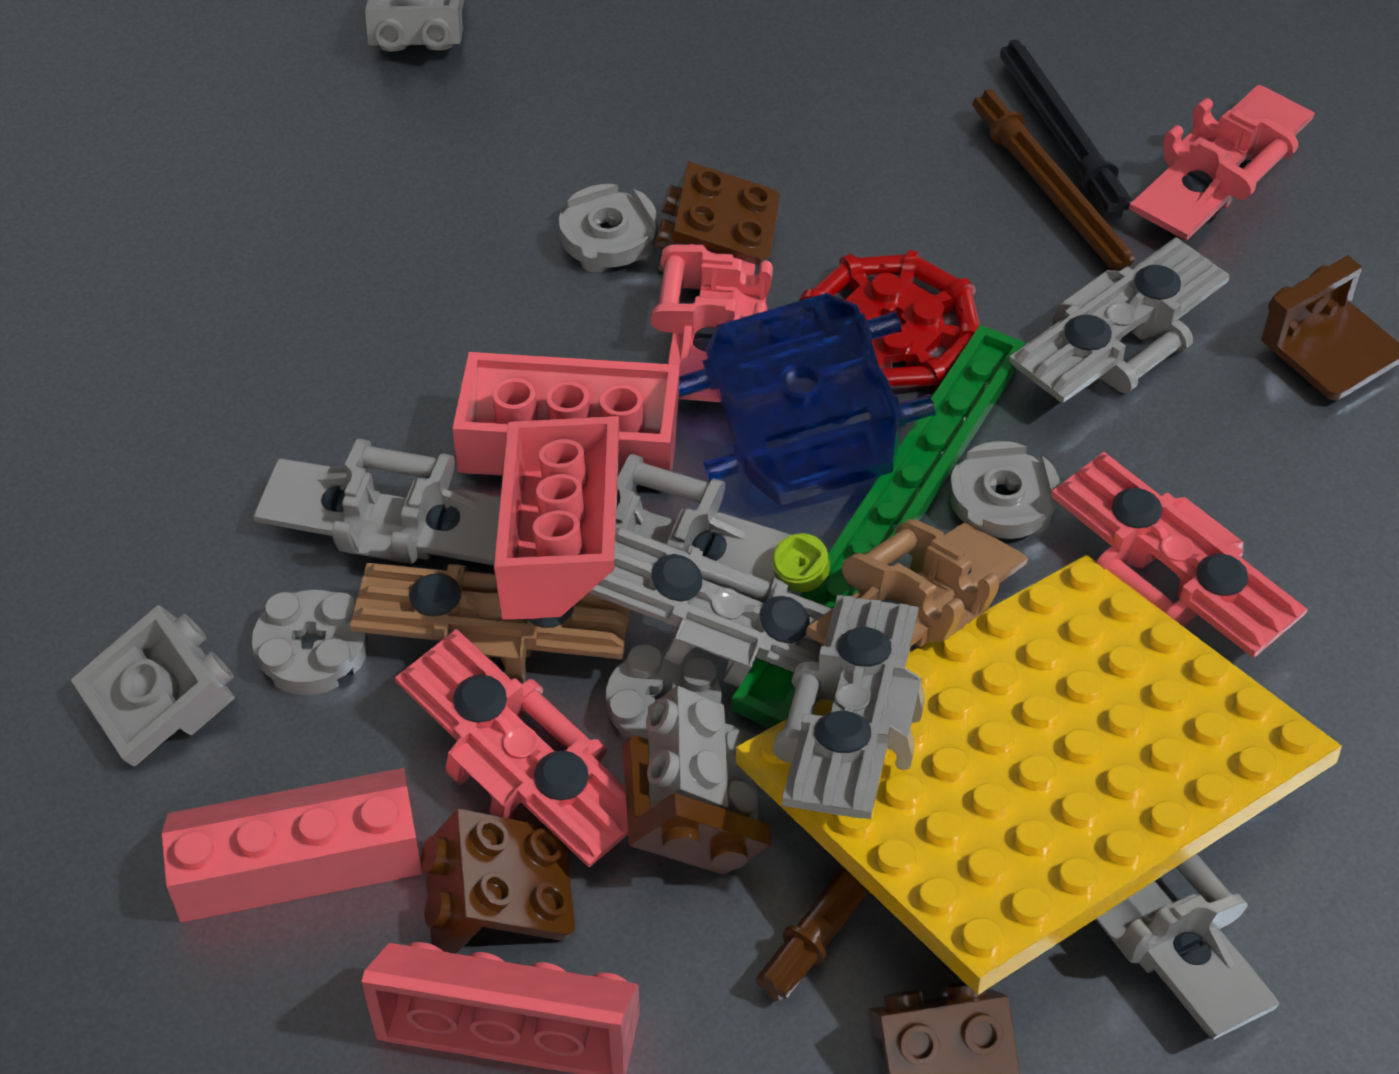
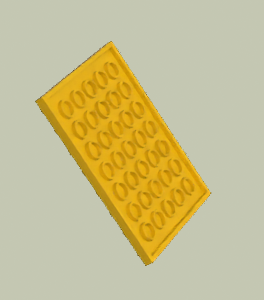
M1085 555L988 608V610L945 641L927 642L923 646L909 652L906 668L921 678L925 696L920 721L911 723L915 744L913 758L909 769H898L895 765L896 754L887 748L871 819L782 806V797L791 764L782 761L774 754L773 745L776 735L785 729L787 719L736 746V764L963 982L979 995L1338 763L1342 745L1110 571L1104 570L1090 556ZM820 700L816 703L813 715L824 716L827 713H831L834 701Z

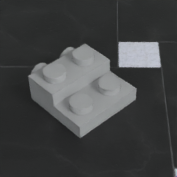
M368 0L365 8L368 46H380L385 51H400L406 49L408 45H426V48L430 50L450 49L453 47V44H460L464 0Z
M159 604L70 679L122 760L134 767L179 728L192 736L235 699L226 685L234 678L230 669L216 654L210 652L205 655L199 647L207 639L200 627L185 613L177 618Z
M678 685L648 706L646 719L649 742L647 778L649 781L650 808L671 794L677 793L759 820L757 784L736 764V746L755 737V735L725 723L723 704Z

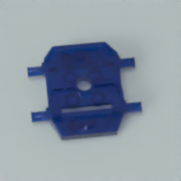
M824 293L717 325L706 349L707 359L702 360L704 368L680 375L679 378L680 398L709 388L710 390L716 389L735 443L732 445V454L703 461L708 482L710 483L712 479L720 480L736 474H740V476L746 475L748 481L776 504L782 506L893 472L901 428L905 427L906 423L936 416L935 406L930 394L899 403L897 396L894 397L887 377L878 364L872 340L902 332L897 312L892 311V313L866 320L864 313L860 312L857 304ZM801 378L811 379L816 383V386L806 393L793 392L788 388L793 381ZM867 412L870 416L868 420L768 449L766 444L777 439H792L800 432L830 423L842 424L851 417Z

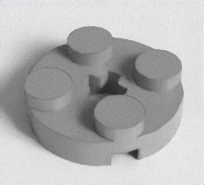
M615 184L593 185L573 194L567 200V209L563 214L560 213L559 232L561 243L565 250L573 258L580 260L582 267L589 272L599 273L607 270L609 267L627 265L640 258H647L655 251L654 241L658 230L657 211L652 201L645 194L633 189V195L619 192L618 185ZM608 222L609 225L616 227L606 229L601 228L600 224Z
M993 441L977 445L967 452L966 459L959 465L956 464L952 471L949 489L952 508L963 522L971 524L994 538L1014 539L1043 533L1048 529L1051 517L1057 507V501L1051 497L1052 490L1060 485L1054 466L1044 456L1041 457L1040 462L1034 456L1026 454L1027 446L1016 442ZM1006 484L1008 490L1017 491V493L1012 495L998 494L995 492L996 485Z
M303 590L294 593L279 592L271 596L266 602V611L258 618L252 633V648L257 666L262 674L264 672L265 675L272 678L274 685L279 689L297 695H315L328 692L338 687V679L347 675L351 669L354 675L361 668L367 656L368 636L367 633L352 632L350 630V623L356 605L352 596L343 592L334 593L326 590ZM312 634L325 638L324 640L315 641L311 649H303L302 643L299 641L304 636Z
M642 644L631 649L627 659L620 663L611 674L606 688L607 714L610 722L612 721V724L619 730V737L624 742L632 736L648 739L646 719L648 706L655 702V698L652 696L658 693H668L677 685L721 704V687L717 680L715 665L709 659L699 657L691 652L685 655L679 665L663 659L667 647H654L650 644Z

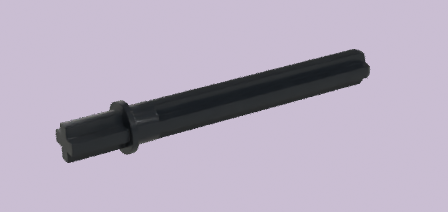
M1010 40L1008 46L1001 48L1000 58L1077 168L1078 173L1082 177L1081 184L1083 189L1088 194H1094L1105 211L1110 213L1113 219L1121 218L1124 210H1129L1130 203L1133 200L1118 180V168L1113 162L1106 161L1103 155L1099 153L1027 48L1019 40Z

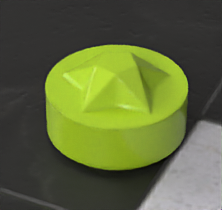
M805 533L790 535L780 541L773 551L772 565L777 579L784 581V584L788 585L787 589L790 591H811L819 587L829 574L830 561L827 549L823 542L813 535Z

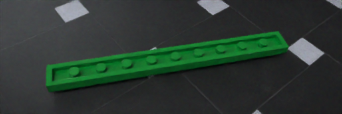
M983 325L978 327L829 551L830 571L826 580L819 587L811 591L802 592L800 597L833 609L837 595L853 596L859 592L844 578L842 572L844 560L855 553L865 554L895 535L897 526L906 520H921L1016 372L1017 368L1009 362L1010 356L1027 344L1026 342ZM757 659L733 695L731 711L767 728H771L786 720L795 693V687L792 683L794 672Z

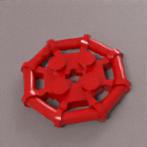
M909 249L907 254L858 258L853 254L845 255L839 259V265L813 289L805 290L799 299L798 307L804 314L809 342L806 354L813 363H824L861 385L864 393L874 395L876 390L929 386L931 389L937 390L980 326L973 297L976 288L968 278L958 279L919 257V251ZM876 276L873 281L869 282L867 277ZM914 277L940 291V293L933 295L915 285ZM848 284L853 293L843 302L833 300L832 298ZM956 310L959 326L945 325L943 314ZM895 320L900 322L901 325L892 324L889 327L883 326V321ZM826 322L839 323L842 333L831 336L827 333ZM940 346L947 348L938 358L931 357ZM906 361L905 367L892 368V362Z

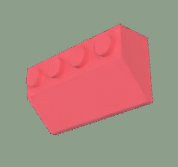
M468 352L452 428L457 473L503 476L508 422L619 416L620 424L618 476L630 454L643 457V463L672 471L676 444L680 365Z
M619 416L508 422L494 562L502 620L561 617L614 570Z
M404 768L167 813L161 833L166 886L180 923L423 875Z
M414 942L408 946L388 943L364 971L361 983L376 1040L574 1074H627L640 1014L639 986L636 983L628 982L619 975L597 973L593 976L570 973L557 965L545 962L534 963L531 966L504 962L498 956L485 952L472 953L470 956L443 952L432 944L424 942Z

